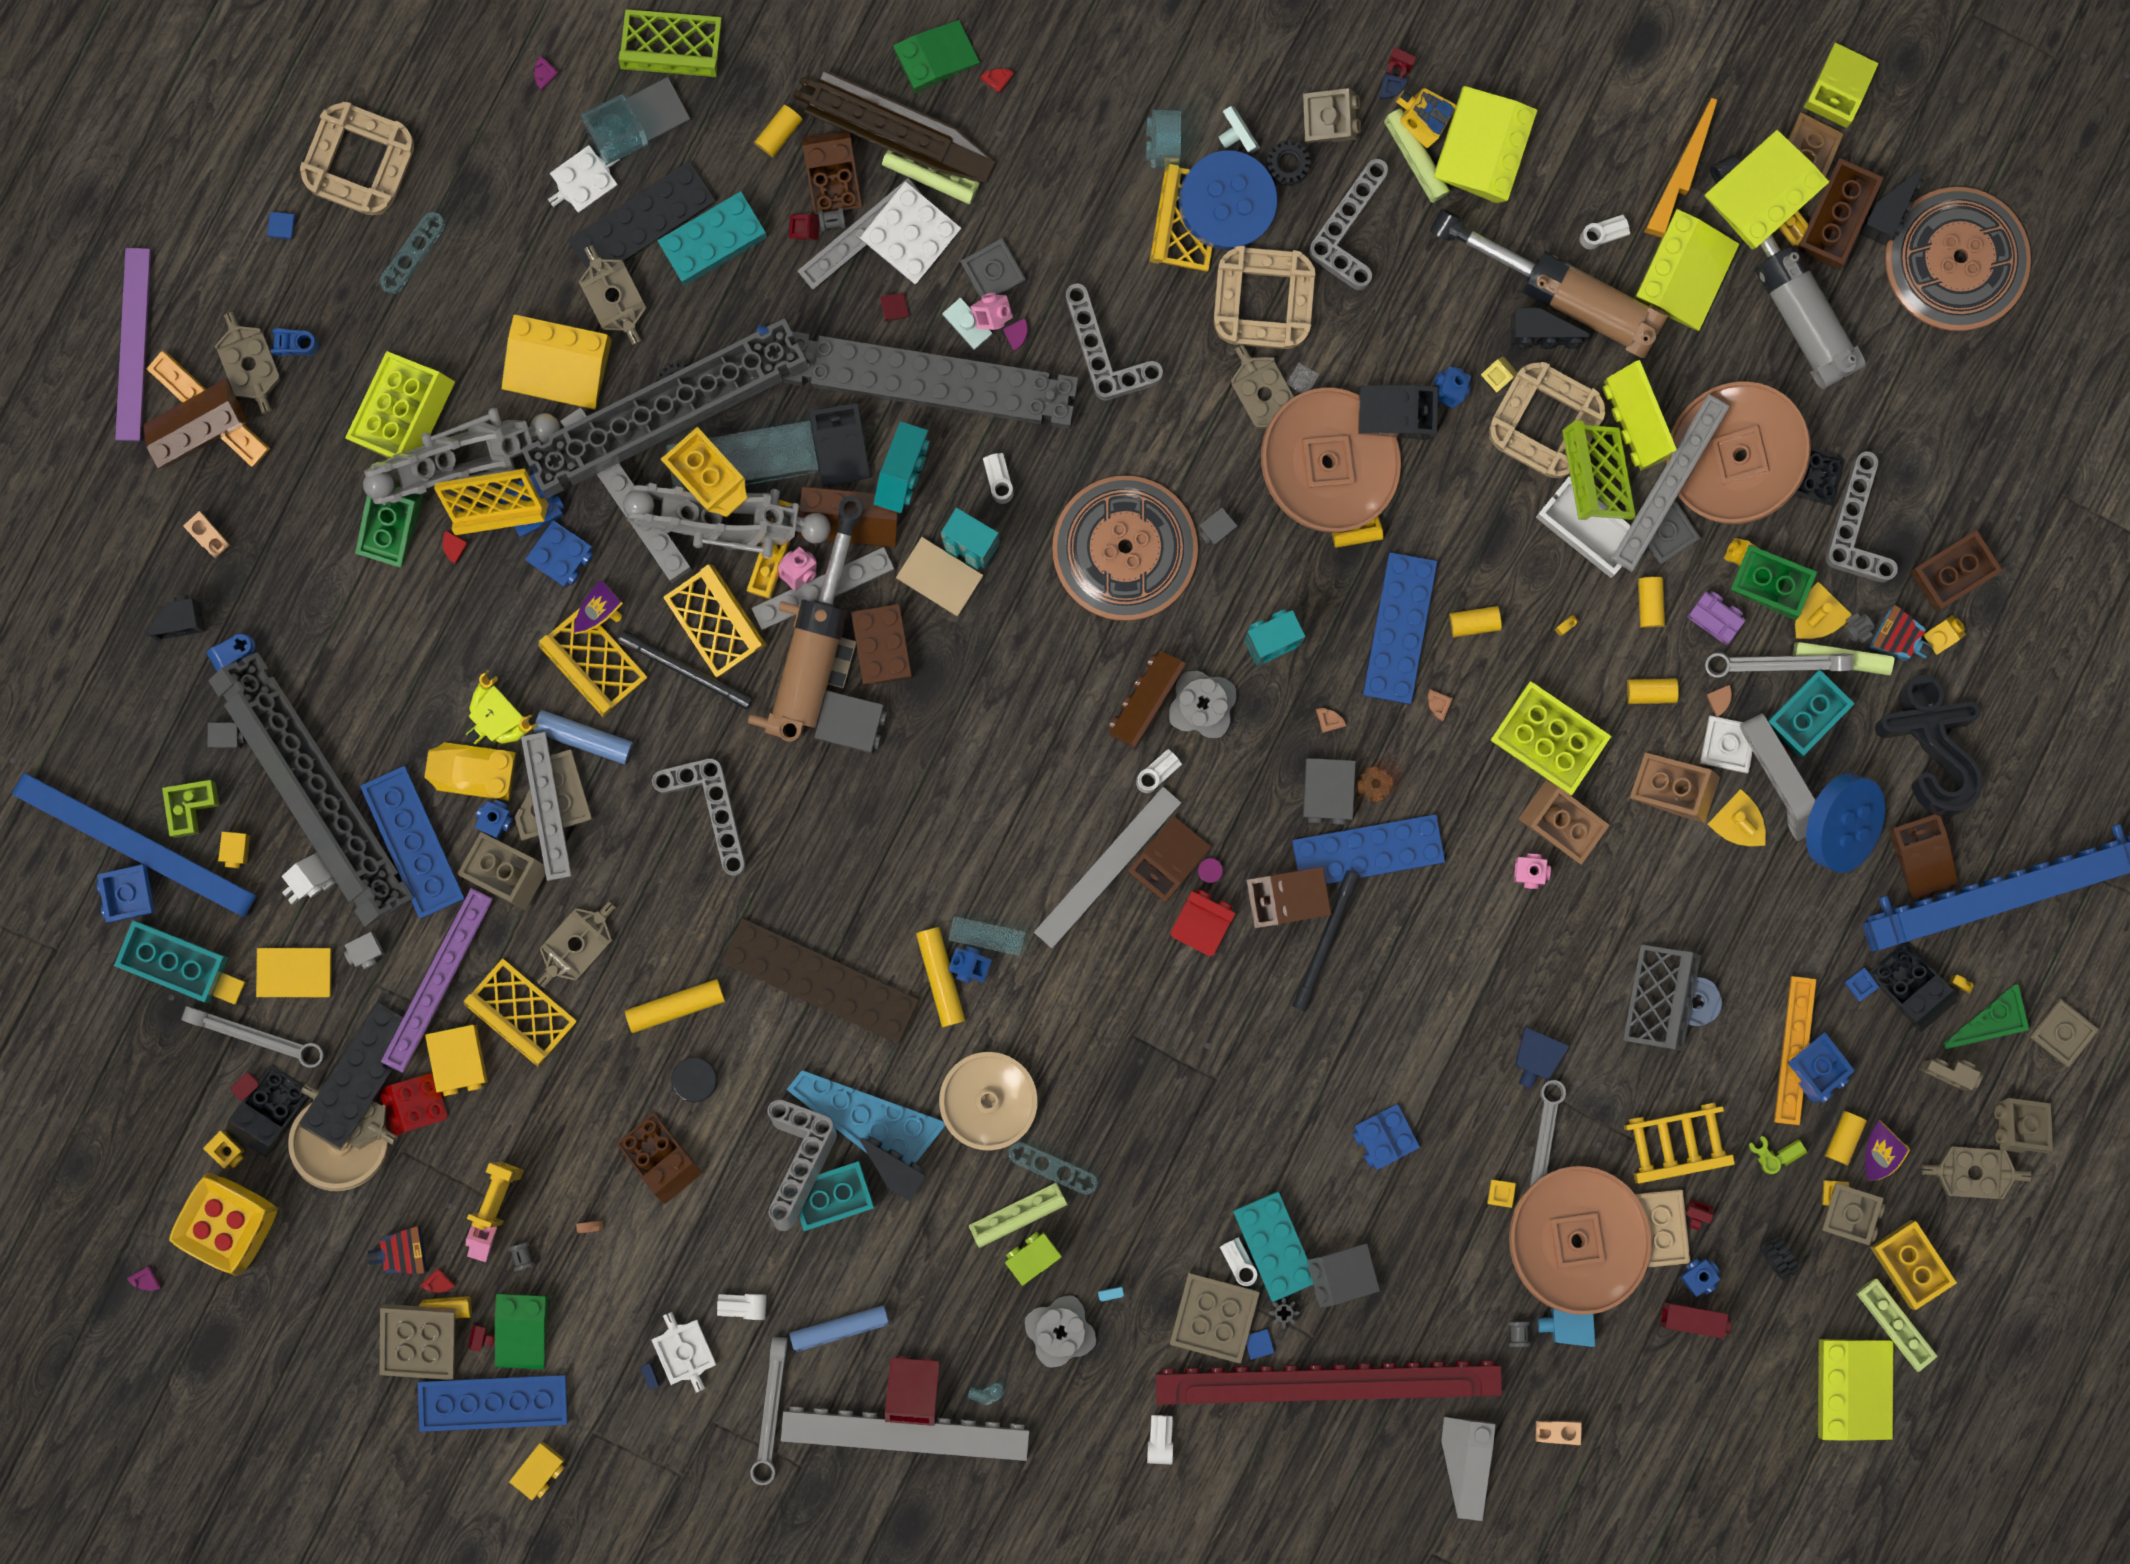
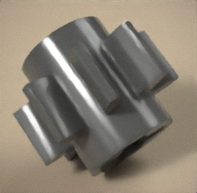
M1855 613L1846 619L1848 625L1844 627V630L1853 642L1859 639L1863 643L1873 636L1870 631L1875 629L1866 614L1859 616L1858 613Z
M1283 1297L1280 1304L1272 1302L1275 1309L1274 1311H1269L1268 1314L1275 1316L1273 1324L1280 1321L1282 1322L1283 1329L1286 1327V1322L1290 1321L1292 1324H1295L1292 1317L1293 1315H1298L1299 1312L1292 1310V1307L1295 1305L1294 1301L1288 1305ZM1282 1306H1285L1286 1310L1290 1311V1315H1286L1284 1320H1282L1280 1315H1277V1311H1281Z

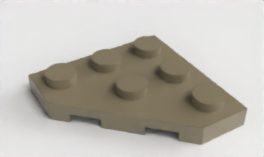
M572 750L551 755L563 829L593 820ZM531 790L528 791L527 797L515 815L522 841L539 836Z

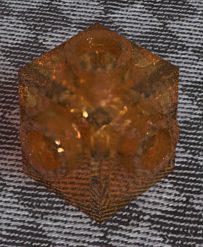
M1380 767L1366 768V773L1361 774L1360 780H1357L1359 795L1363 794L1364 800L1370 799L1371 803L1384 801V796H1388L1390 794L1389 790L1393 789L1391 775H1387L1386 770L1380 771ZM1372 780H1379L1380 787L1373 788L1371 785Z

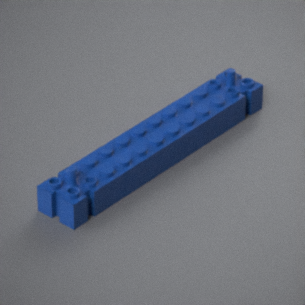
M2121 824L2112 826L2116 841L2099 845V851L2096 850V847L2077 852V858H2073L2071 854L2054 859V865L2051 866L2049 862L2031 866V872L2028 873L2026 869L2006 874L2008 879L2005 880L2000 876L1983 881L1984 886L1980 887L1979 883L1960 888V894H1957L1956 890L1937 895L1938 900L1934 902L1932 898L1914 902V908L1911 909L1909 905L1892 909L1889 897H1881L1879 901L1883 913L1867 917L1868 922L1862 924L1870 951L1885 949L2130 873V836L2125 837Z

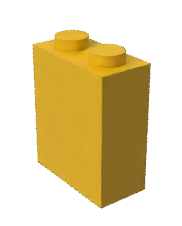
M477 1025L425 1035L436 1092H443L444 1096L458 1094L459 1088L467 1087L468 1091L482 1089V1084L488 1083Z

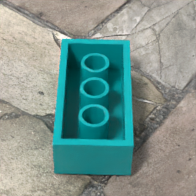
M740 191L657 241L685 287L765 240L767 235Z
M958 508L954 510L941 532L943 545L946 548L945 551L955 557H958L960 554L966 558L965 560L968 565L977 570L979 567L983 569L987 567L1000 545L998 532Z
M1283 609L1273 614L1271 620L1266 623L1264 620H1260L1250 625L1244 642L1256 667L1301 646L1305 635L1293 610L1287 612L1286 609Z
M132 920L114 966L200 1001L210 1003L229 957L139 921Z
M1278 1191L1232 1210L1272 1302L1313 1285V1280L1309 1273L1308 1259Z

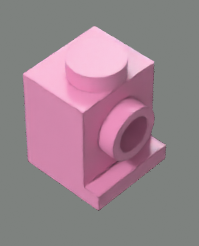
M471 1225L465 1246L469 1247L467 1257L483 1262L487 1261L497 1226L492 1228L486 1227L485 1230H481Z

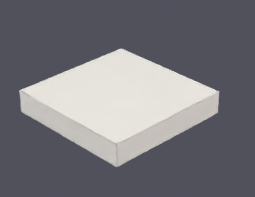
M1709 716L1699 764L1748 773L1753 751L1740 729V724L1743 722Z

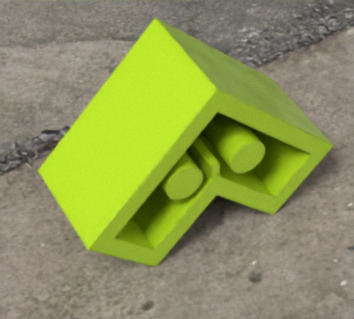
M212 780L162 788L169 836L174 838L199 834L196 810L220 806L217 785Z
M1036 1231L1025 1240L1027 1243L1025 1247L1020 1250L1017 1246L1006 1254L1008 1260L1005 1261V1264L1022 1286L1062 1257L1044 1232L1039 1235Z

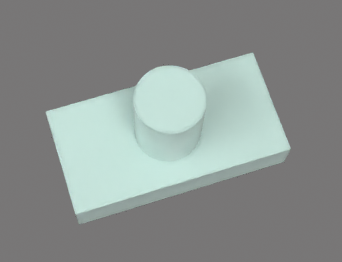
M1230 106L1225 109L1223 113L1232 125V128L1218 136L1224 147L1228 148L1241 140L1249 153H1254L1260 149L1236 108Z
M961 298L942 313L974 351L992 336V332L989 329L976 328L972 310Z

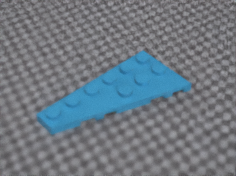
M803 1070L787 1088L791 1094L814 1112L829 1117L834 1127L866 1152L860 1142L861 1138L868 1139L869 1136H872L883 1143L881 1145L882 1149L887 1152L893 1149L904 1156L902 1161L909 1165L911 1161L916 1163L945 1127L944 1121Z

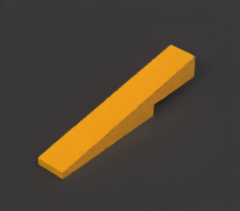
M1711 98L1644 230L1645 233L1662 238L1666 232L1677 194L1686 195L1688 193L1717 99Z

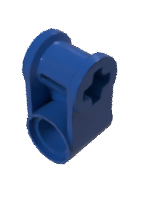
M272 329L274 347L271 349V354L312 356L319 350L318 339L308 331ZM310 338L311 345L307 349H302V341Z
M237 634L225 642L212 647L206 654L218 672L222 667L234 662L238 663L243 658L253 654L256 644L252 637ZM240 640L247 642L244 646L246 650L238 649L241 645Z

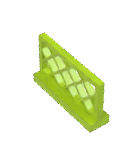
M625 9L621 51L619 52L620 69L716 77L721 17ZM630 17L641 18L645 24L635 31L629 25ZM658 19L665 20L669 25L660 33L652 26ZM682 21L689 22L693 27L684 35L676 28ZM706 23L716 24L715 31L708 37L700 30ZM649 27L656 36L645 43L639 34ZM673 29L680 38L669 45L663 36ZM697 31L704 40L693 47L687 38ZM634 38L643 45L636 51L627 50V43ZM658 40L667 47L660 53L653 52L650 48ZM681 42H684L690 48L684 55L677 54L674 50ZM705 44H708L713 49L712 57L701 56L698 50Z
M1573 421L1562 432L1578 520H1587L1590 517L1632 520L1636 516L1620 429L1616 427L1584 425L1583 421ZM1586 433H1589L1595 439L1592 445L1587 441ZM1605 434L1612 435L1613 446L1603 438ZM1598 443L1607 451L1605 456L1595 449ZM1590 453L1599 461L1596 467L1590 461ZM1610 455L1617 460V468L1607 460ZM1602 465L1612 474L1608 479L1599 471ZM1593 476L1597 477L1604 484L1601 489L1595 485ZM1614 477L1621 483V491L1611 483ZM1606 487L1616 496L1613 501L1603 493ZM1598 498L1607 506L1606 510H1599ZM1618 500L1625 505L1626 512L1621 511L1615 505Z

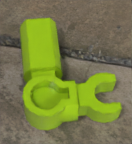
M1763 1136L1760 1137V1141L1763 1144L1762 1148H1755L1752 1142L1748 1144L1749 1149L1759 1155L1758 1161L1762 1165V1170L1768 1175L1777 1173L1782 1164L1787 1166L1807 1154L1799 1139L1777 1151L1778 1156H1775L1773 1151L1769 1152L1767 1149L1768 1142Z

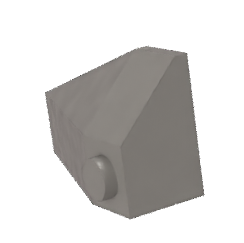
M1444 1417L1441 1442L1457 1518L1483 1520L1495 1433V1424L1493 1422Z

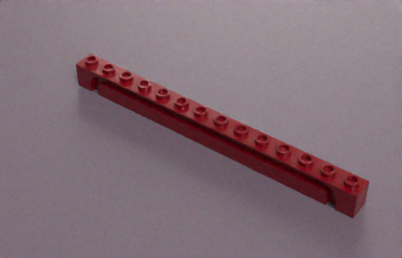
M1481 1360L1480 1365H1470V1361H1455V1366H1446L1444 1361L1431 1362V1366H1421V1362H1407L1406 1367H1396V1363H1382V1368H1372L1371 1363L1357 1364V1368H1347V1364H1333V1369H1323V1365H1308L1306 1370H1298V1365H1285L1283 1370H1274L1273 1366H1259V1371H1249V1367L1242 1366L1234 1367V1371L1224 1372V1367H1211L1210 1372H1200V1368H1185V1373H1175L1174 1368L1160 1369L1161 1373H1155L1156 1404L1502 1396L1501 1366L1495 1365V1360Z

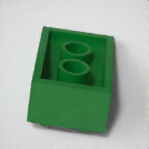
M959 20L919 33L893 45L894 53L915 95L980 64Z
M394 484L393 489L400 487V485ZM412 493L401 497V500L398 502H387L384 504H374L373 499L367 495L355 554L401 568L418 520L424 493Z
M1748 545L1731 591L1773 612L1797 620L1817 572Z
M496 1294L495 1367L545 1369L549 1295Z

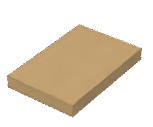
M921 537L896 579L958 617L983 578V575Z
M1683 1190L1635 1194L1645 1210L1651 1230V1254L1648 1267L1690 1263Z

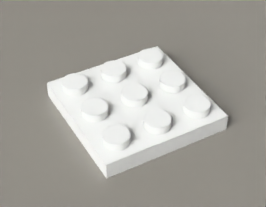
M905 181L859 239L913 284H916L959 232L961 227Z

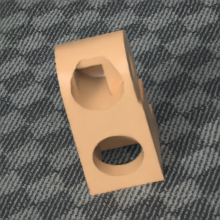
M201 511L183 525L214 558H217L230 546Z
M1536 1421L1535 1441L1581 1445L1582 1421Z

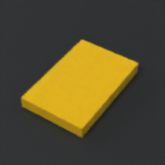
M257 948L256 997H331L332 949Z

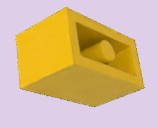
M542 1441L509 1483L531 1500L535 1499L536 1496L541 1498L549 1489L547 1482L551 1477L556 1479L565 1467L562 1463L566 1459Z

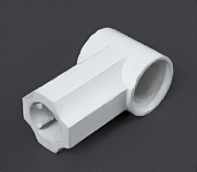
M1620 215L1599 223L1587 225L1580 234L1581 245L1586 249H1595L1599 245L1630 235L1627 219L1624 215ZM1592 231L1596 233L1598 240H1589L1587 232Z
M996 453L983 458L992 496L997 503L1006 504L1013 498L1014 494L1004 454ZM999 486H1006L1009 488V492L1005 496H999L996 494V489Z
M1167 749L1145 770L1140 772L1136 780L1137 788L1143 793L1153 792L1182 765L1173 752ZM1144 775H1150L1154 779V785L1145 787L1141 782V778Z
M1239 1237L1221 1246L1220 1249L1236 1281L1242 1286H1250L1255 1283L1257 1271ZM1244 1268H1249L1253 1272V1279L1249 1282H1243L1239 1278V1272Z
M719 1294L717 1316L743 1317V1319L765 1320L767 1295Z
M1151 1415L1150 1441H1148L1147 1463L1172 1465V1416Z

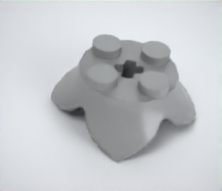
M1199 671L1184 672L1176 683L1177 696L1169 710L1170 724L1181 731L1197 730L1208 738L1222 737L1229 727V712L1236 701L1235 686L1222 677H1209ZM1201 697L1209 700L1207 704L1208 709L1203 710V707L1200 709L1197 707Z
M1074 1296L1060 1297L1051 1306L1036 1308L1025 1318L1026 1333L1036 1345L1037 1357L1047 1367L1062 1366L1072 1357L1086 1355L1096 1345L1095 1331L1086 1322L1084 1307ZM1059 1325L1064 1326V1331L1067 1332V1336H1062V1339L1056 1338V1333L1053 1332L1055 1327L1059 1329Z

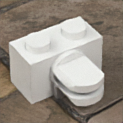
M315 853L295 863L282 875V878L289 886L282 893L285 897L294 893L288 900L290 904H294L307 895L310 898L314 897L322 888L324 891L329 889L336 881L319 854Z

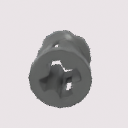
M842 207L828 212L818 210L821 232L836 227L846 229Z
M529 1242L508 1248V1251L512 1253L515 1263L514 1272L535 1266V1262L531 1260L529 1253Z
M1508 1321V1326L1511 1328L1509 1347L1530 1346L1528 1341L1530 1321Z

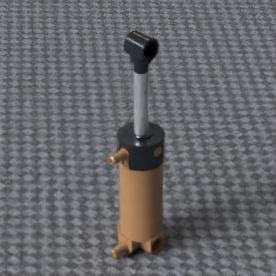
M1443 208L1440 209L1430 228L1433 234L1447 241H1454L1456 238L1528 276L1527 284L1522 293L1546 306H1551L1626 346L1627 351L1641 358H1646L1656 340V335L1659 334L1668 318L1667 313L1651 304L1647 306L1571 266L1567 261L1546 250L1540 260H1537L1534 264L1463 226L1462 218L1453 212Z
M854 496L844 497L839 503L837 520L840 521L819 601L814 600L812 602L801 599L799 606L781 601L779 604V611L796 615L793 626L795 627L772 713L769 714L768 719L751 714L749 715L748 723L766 728L765 733L781 737L785 741L799 739L804 732L805 726L816 728L839 640L842 638L848 611L837 609L833 602L854 525L859 524L860 517L864 512L863 503ZM848 502H855L857 504L858 511L856 514H846L845 505ZM789 723L794 724L797 728V733L794 737L786 734L785 729Z

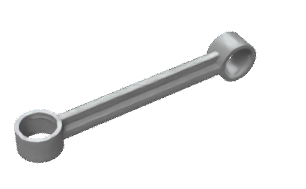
M1714 652L1707 658L1705 667L1707 672L1713 677H1723L1728 672L1849 671L1854 670V655L1842 653L1811 656L1728 657L1723 652ZM1721 656L1725 658L1727 667L1724 672L1716 673L1711 670L1709 662L1713 657Z
M185 1007L182 1021L297 1058L303 1066L308 1068L317 1067L324 1061V1050L318 1044L308 1043L302 1045L196 1008ZM315 1047L318 1049L320 1059L316 1064H307L304 1061L303 1053L306 1048Z
M1557 1080L1544 1083L1540 1089V1097L1544 1104L1530 1186L1547 1174L1558 1104L1566 1096L1564 1085ZM1549 1084H1555L1561 1089L1562 1095L1559 1100L1551 1102L1545 1098L1544 1091Z
M772 1337L758 1458L750 1471L752 1480L758 1485L769 1484L776 1474L772 1457L788 1338ZM760 1463L767 1464L772 1470V1475L767 1480H758L754 1475L755 1467Z

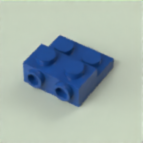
M534 474L530 475L529 477L540 498L546 499ZM523 480L518 481V485L523 486ZM507 489L504 491L505 493H508L515 497L518 494V492L512 489ZM523 494L520 497V499L524 501L533 500L532 498L525 496ZM558 495L546 499L549 505L544 522L514 526L520 538L564 516L561 509L565 507ZM500 498L502 504L511 503Z
M553 520L525 560L566 588L568 584L572 586L579 577L578 570L582 564L586 566L594 554L591 553L593 550L592 546Z
M146 865L97 874L98 881L96 886L102 898L101 913L106 922H118L155 913Z
M1825 1032L1816 1037L1787 1062L1801 1080L1798 1084L1812 1103L1819 1100L1823 1103L1833 1095L1831 1091L1836 1087L1839 1089L1850 1081L1848 1076L1855 1071Z
M1398 1104L1354 1125L1356 1131L1352 1132L1357 1144H1363L1367 1153L1363 1154L1369 1167L1374 1166L1376 1170L1420 1148Z

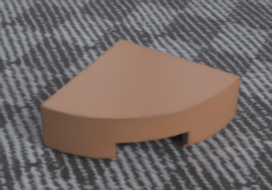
M1730 685L1706 695L1715 717L1721 715L1730 704Z
M1430 689L1428 692L1429 709L1437 719L1444 721L1452 698Z
M1326 708L1316 709L1322 733L1346 727L1343 718L1336 712Z
M603 1221L577 1223L576 1227L578 1233L602 1231L604 1224Z

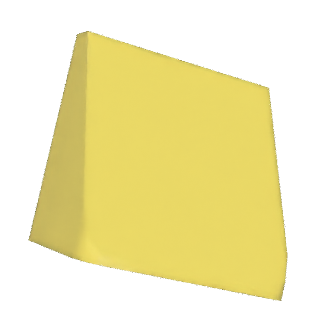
M1502 356L1481 375L1498 392L1514 379L1518 372Z

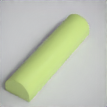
M1400 108L1388 114L1384 123L1429 200L1434 203L1449 194L1450 190L1445 182L1433 178L1436 166L1425 147L1401 124L1400 119L1404 111Z
M890 150L886 152L882 161L883 166L969 205L972 203L980 184L977 181L935 171Z
M1802 642L1794 644L1793 656L1853 654L1854 670L1891 675L1895 659L1893 656Z
M1056 1182L970 1224L969 1228L978 1247L981 1248L1066 1206L1067 1203Z
M1877 1278L1869 1281L1856 1292L1857 1296L1917 1372H1920L1938 1357Z

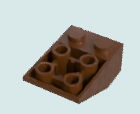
M841 131L803 137L802 146L814 215L819 214L818 210L828 212L838 210L839 207H842L843 210L861 208L862 204L850 133Z
M1935 814L1888 830L1911 899L1958 884L1949 840L1941 816Z
M1173 816L1127 873L1166 903L1209 851L1211 846Z
M1324 866L1247 880L1255 928L1332 915Z
M652 1113L616 1143L653 1194L664 1204L668 1203L703 1173L655 1113Z

